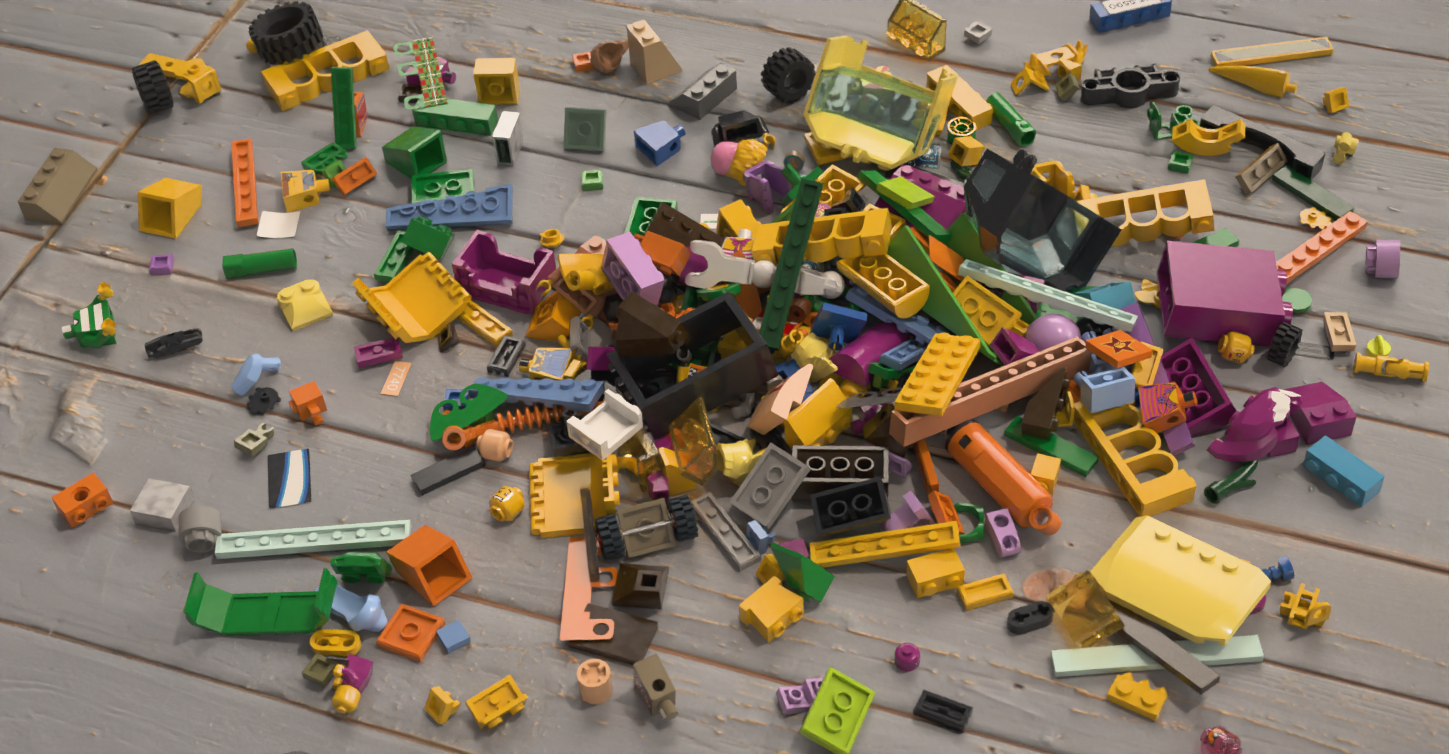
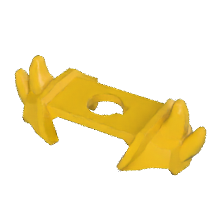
M1077 40L1075 47L1066 44L1059 49L1042 54L1032 53L1029 62L1025 61L1024 66L1034 72L1038 71L1044 76H1051L1048 68L1058 64L1059 60L1052 58V55H1059L1060 58L1073 60V62L1081 64L1084 63V56L1087 53L1088 45L1085 44L1082 47L1081 40Z

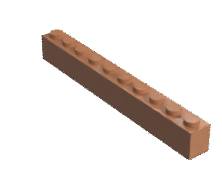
M1077 336L960 383L942 417L893 410L891 412L889 434L903 447L1040 391L1062 368L1067 369L1066 378L1068 379L1074 377L1078 372L1082 374V371H1089L1092 352L1085 348L1086 342Z

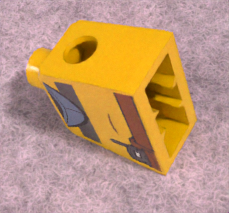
M313 170L281 172L283 199L287 213L318 205L320 203L319 193L331 191L329 179L317 180Z

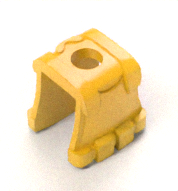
M1049 161L1034 165L1035 167L1030 174L1074 199L1075 183L1073 175L1069 171L1066 172L1059 161ZM1047 172L1049 176L1045 179L1041 174Z

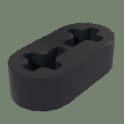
M1039 601L1013 609L1007 617V628L1010 632L1020 635L1047 627L1053 622V606L1048 602Z

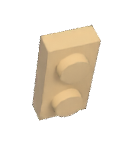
M1324 312L1322 320L1331 351H1355L1356 342L1347 312Z

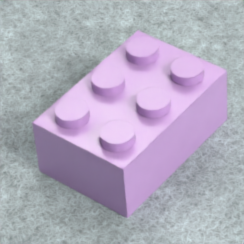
M631 232L607 239L601 269L622 300L632 291L658 307L664 284V276L656 269L651 257L646 255L641 248L640 242L633 237Z

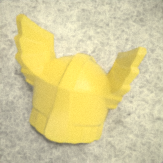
M810 333L792 353V357L797 361L800 368L808 364L813 365L809 378L811 383L817 382L822 378L824 379L829 374L838 370V367L829 360L837 351H835L834 347L833 350L830 349L828 344L822 341L815 333Z
M745 439L731 444L718 443L712 449L710 466L713 469L722 471L723 475L728 476L734 484L740 486L763 453L760 452L753 455V449L756 444L755 439Z

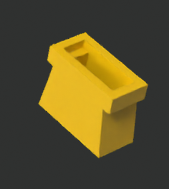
M773 576L739 605L740 621L746 626L751 623L768 643L775 637L781 636L785 629L791 623L800 620L804 613L803 598L782 587V581L776 576Z

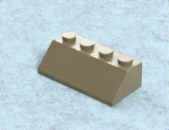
M54 148L17 201L24 219L63 225L97 173V167L73 150Z

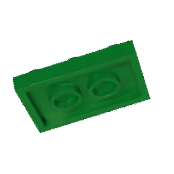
M473 169L411 176L412 203H419L430 199L434 201L446 199L445 196L451 195L454 197L466 195V192L471 191L475 193Z

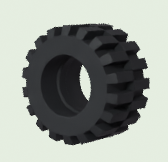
M791 47L781 48L779 52L775 51L772 57L769 56L767 58V63L763 65L764 70L761 71V82L764 84V88L779 101L793 103L794 100H800V97H804L807 94L806 92L811 90V84L814 82L813 77L816 75L815 67L798 50Z
M154 60L132 67V75L146 111L149 114L172 108L174 104L173 97L160 64Z

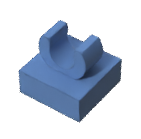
M754 520L747 523L746 537L761 555L766 553L767 544L775 541L776 533L767 534L769 529L763 525L760 526Z

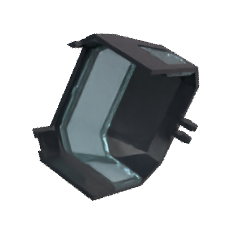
M986 149L963 187L966 213L974 221L982 252L999 265L1003 264L1023 276L1045 280L1046 286L1064 292L1074 288L1081 289L1086 287L1122 229L1030 174L1037 162V158L1033 154L1028 156L1026 150L1020 149L1013 157L1012 163L990 149Z

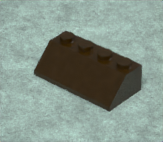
M793 445L792 456L807 465L810 471L791 497L792 500L811 501L810 495L880 476L888 497L889 446Z

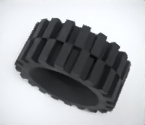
M293 1L292 4L285 2L283 6L275 5L274 9L270 10L268 8L265 10V14L260 13L257 16L258 19H253L252 25H249L250 31L248 32L261 60L263 59V62H269L273 65L276 62L279 65L284 64V61L291 63L295 58H298V60L302 59V55H309L312 53L311 49L318 47L317 43H321L323 37L322 29L313 8L309 4L306 5L305 2L299 4L298 1Z

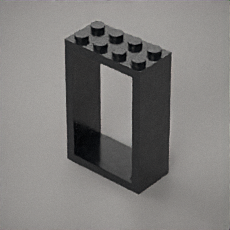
M730 291L677 318L682 322L688 337L679 348L682 351L681 357L687 355L688 350L693 352L733 330H736L747 347L671 387L645 399L635 381L677 360V351L675 354L619 356L616 350L607 354L610 364L607 366L612 376H617L614 382L619 392L624 391L622 395L625 401L637 406L641 410L642 429L645 434L650 433L654 441L778 376L767 343Z

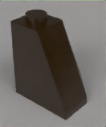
M631 291L617 308L616 317H619L617 330L612 332L611 340L619 356L675 354L688 338L680 320L635 292Z

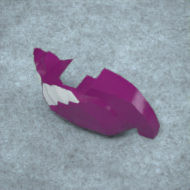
M1277 387L1262 390L1255 397L1250 396L1243 405L1244 409L1241 412L1236 411L1229 419L1230 426L1224 433L1227 435L1225 440L1221 441L1216 438L1207 448V451L1214 458L1229 462L1253 461L1265 456L1277 444L1278 433L1275 427L1282 424L1287 416L1289 422L1290 413L1298 410L1299 405L1303 402V397Z

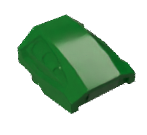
M348 552L332 558L330 562L335 574H341V580L348 583L360 582L361 575H366L365 580L368 582L383 583L385 582L386 575L391 576L392 565L377 553Z

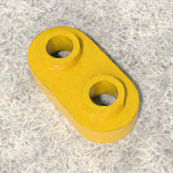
M321 629L313 633L310 638L312 651L322 656L348 657L349 654H357L362 646L358 633L352 630Z

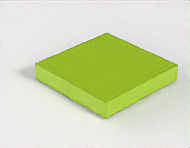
M902 176L879 182L876 188L878 192L908 210L933 203L935 197Z

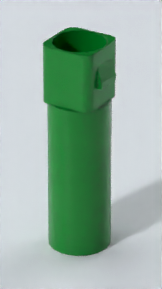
M995 92L986 99V102L992 106L993 115L1006 128L1010 136L1019 146L1033 144L1036 130L1027 120H1024L1000 93Z
M294 248L245 255L223 256L222 268L226 279L244 277L250 274L297 268V257Z

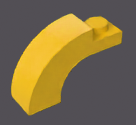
M1189 119L1174 126L1172 130V141L1178 147L1189 153L1203 156H1216L1228 153L1232 143L1239 142L1245 138V123L1242 119L1218 129L1202 128L1196 125L1192 119Z

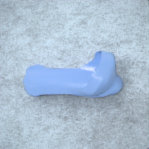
M337 582L331 613L346 619L353 631L368 630L380 632L383 630L388 620L381 607L379 596L368 595L360 597L344 589Z

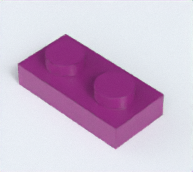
M394 337L354 347L359 368L403 358L399 340Z

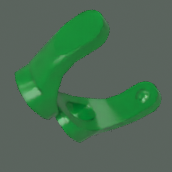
M956 503L954 505L956 512L971 513L979 520L978 526L971 533L959 535L960 544L984 539V508L969 503Z

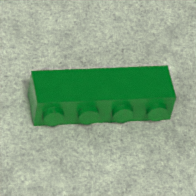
M418 99V101H417V103H416L415 106H417V105H419V104L421 103V100H420V99ZM447 99V103L412 110L415 125L428 128L491 136L498 122L496 105Z

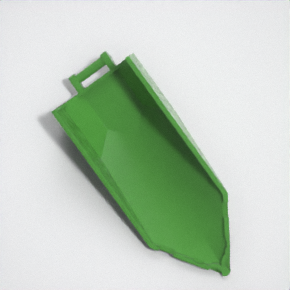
M966 212L962 213L947 229L952 234L950 241L942 243L961 255L964 261L968 259L1006 272L1002 264L999 265L982 252L977 227ZM903 226L892 241L889 242L887 254L930 285L928 299L921 309L956 335H967L980 339L979 351L1000 366H1005L996 353L986 345L909 226ZM1004 290L1002 300L1021 312L1022 316L1019 319L1029 325L1038 319L1023 296L1011 295Z

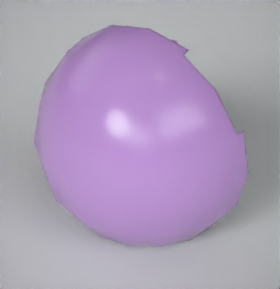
M1055 313L1039 317L1027 327L1026 339L1030 340L1039 351L1077 336L1082 339L1080 330L1073 320Z

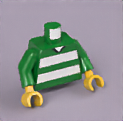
M101 282L98 285L97 292L99 294L90 305L73 313L74 324L62 327L64 339L77 337L80 347L100 348L104 345L117 344L115 333L117 323L114 322V315L108 300H106V298L113 296V290H111V285L106 282Z

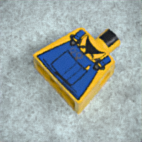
M538 348L533 360H520L519 372L529 373L531 380L546 378L564 380V373L573 359H575L574 350H571V348Z

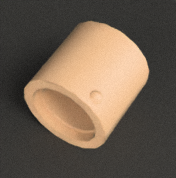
M590 659L583 662L577 670L582 700L596 705L609 700L613 692L609 666L600 659Z

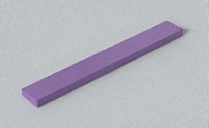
M1135 302L1121 309L1138 316L1133 330L1125 333L1139 342L1142 341L1155 346L1139 304ZM1160 359L1153 384L1170 383ZM1186 421L1162 431L1173 456L1195 447Z

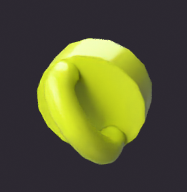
M1377 335L1375 339L1370 340L1366 347V354L1371 357H1376V355L1389 356L1391 351L1390 344L1381 335Z

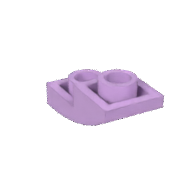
M823 678L805 679L802 686L779 687L776 696L783 714L809 711Z

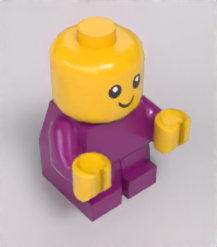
M349 654L346 660V668L341 664L335 666L333 676L337 678L334 680L332 688L336 691L331 702L337 712L345 714L355 711L361 698L360 694L368 686L373 674V661Z

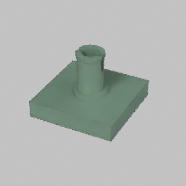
M565 107L564 148L604 151L606 110Z

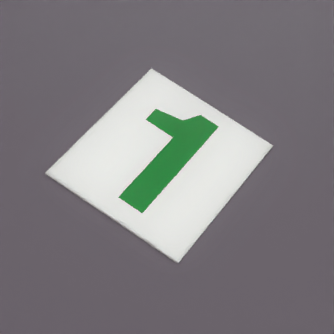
M701 214L700 223L707 224L710 229H716L718 214Z

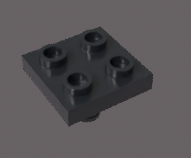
M568 409L562 412L564 421L547 424L554 457L568 456L583 451L589 452L569 437L566 421L571 417H569ZM570 409L571 417L575 416L580 421L584 418H578L577 410Z

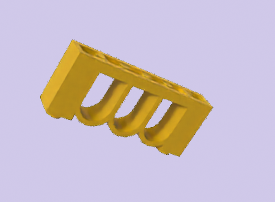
M367 30L312 51L309 55L304 54L302 59L298 60V58H295L291 63L286 61L284 64H278L261 71L266 89L281 110L285 111L300 105V102L313 100L321 91L332 92L331 73L320 74L317 71L330 66L353 67V82H358L367 78L369 74L374 76L390 70L386 53ZM356 56L360 60L355 64L343 63V61ZM304 76L310 78V81L303 84L292 82Z
M1205 180L1077 201L1102 218L1125 215L1126 221L1119 227L1122 230L1111 247L1124 245L1131 238L1141 242L1155 240L1162 233L1177 237L1185 235L1192 231V234L1215 231L1214 217ZM1186 205L1187 213L1178 218L1167 217L1161 210L1162 208ZM1076 211L1081 237L1090 223V219ZM1156 211V218L1147 223L1135 222L1131 217L1132 213Z
M888 208L815 217L803 262L805 260L825 262L835 258L837 255L840 258L852 259L862 255L868 257L887 254L892 231ZM790 221L759 225L751 250L755 263L767 260L777 267Z
M1080 401L1074 403L1073 423L1094 453L1099 456V460L1139 517H1151L1193 501L1196 490L1195 480L1191 476L1189 477L1184 469L1178 470V462L1172 454L1160 450L1161 439L1154 430L1143 427L1142 414L1135 407V401L1121 407H1113L1091 413ZM1117 423H1127L1132 426L1130 429L1110 436H1106L1102 431V428ZM1132 446H1144L1150 450L1125 460L1118 453V451ZM1150 469H1160L1167 473V475L1142 484L1134 476Z

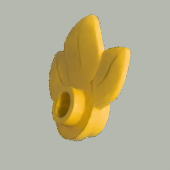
M1144 279L1141 291L1135 292V297L1142 303L1153 304L1156 308L1161 309L1158 285Z

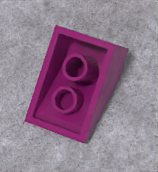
M1324 382L1284 389L1303 397V402L1299 405L1298 410L1290 413V416L1306 445L1318 442L1325 435L1330 439L1352 435L1357 416L1348 401Z

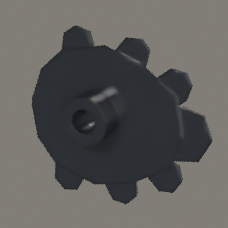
M258 387L255 389L254 395L248 397L251 402H248L246 405L251 407L249 411L252 414H257L258 412L264 414L266 412L265 409L273 410L274 404L280 402L281 398L273 388Z

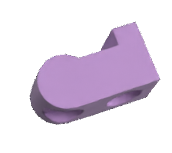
M1008 509L986 513L984 527L994 542L998 556L1002 558L1020 553V540ZM1002 517L1001 520L994 521L996 518Z

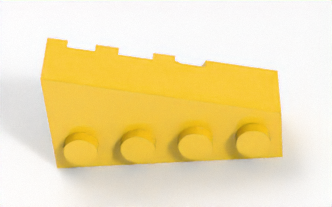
M740 199L719 209L716 234L721 237L724 236L725 239L727 237L738 238L740 229H748L752 232L751 238L755 239L761 223L755 220L750 207L746 206Z

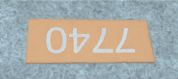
M394 361L381 394L398 396L412 363Z

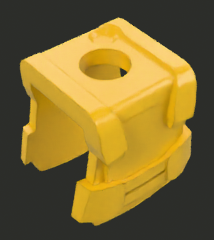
M193 58L174 70L175 78H183L188 81V83L180 88L179 94L186 98H194L197 104H201L205 99L222 91L216 71L212 67L206 66L201 58Z

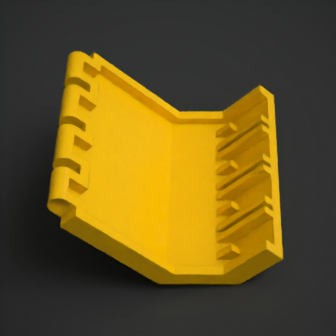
M427 252L424 256L420 254L385 286L368 288L359 277L352 282L357 289L355 294L363 302L368 301L366 304L367 308L373 314H379L376 318L384 327L390 326L387 331L395 339L400 337L405 343L433 339L448 323L452 322L468 307L467 303L471 300V295L461 287L459 282L450 275L431 252Z
M590 452L589 454L539 458L538 462L529 464L531 534L541 535V538L595 533V518L610 514L616 516V506L620 505L619 491L614 489V487H619L618 472H613V468H618L617 455L611 453L602 461Z

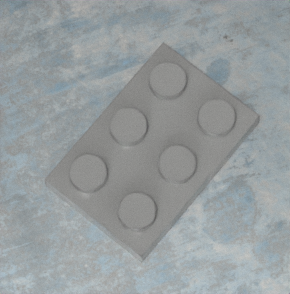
M770 442L729 503L770 529L810 471V468Z

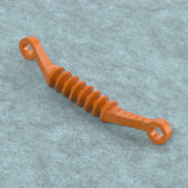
M605 397L602 402L595 404L592 411L605 401ZM543 404V411H540L537 405H534L533 413L530 412L528 407H525L524 415L521 414L519 409H516L515 417L512 416L510 411H507L505 419L501 413H497L498 418L487 421V423L484 422L481 425H476V427L473 426L470 429L462 430L458 426L447 427L443 431L442 442L447 449L458 450L464 446L466 441L483 435L488 429L505 432L508 427L510 432L514 433L515 426H518L522 432L524 424H527L531 430L533 422H536L538 427L541 428L542 420H545L547 424L551 423V418H554L556 422H560V416H562V412L566 409L564 405L558 408L557 404L552 409H549ZM577 411V415L589 414L590 412ZM453 432L458 433L461 437L460 441L454 444L447 440L448 435Z

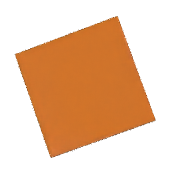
M591 51L572 55L576 72L595 69L590 61Z

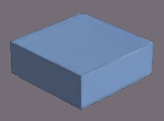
M459 620L436 631L448 654L471 643L468 633Z

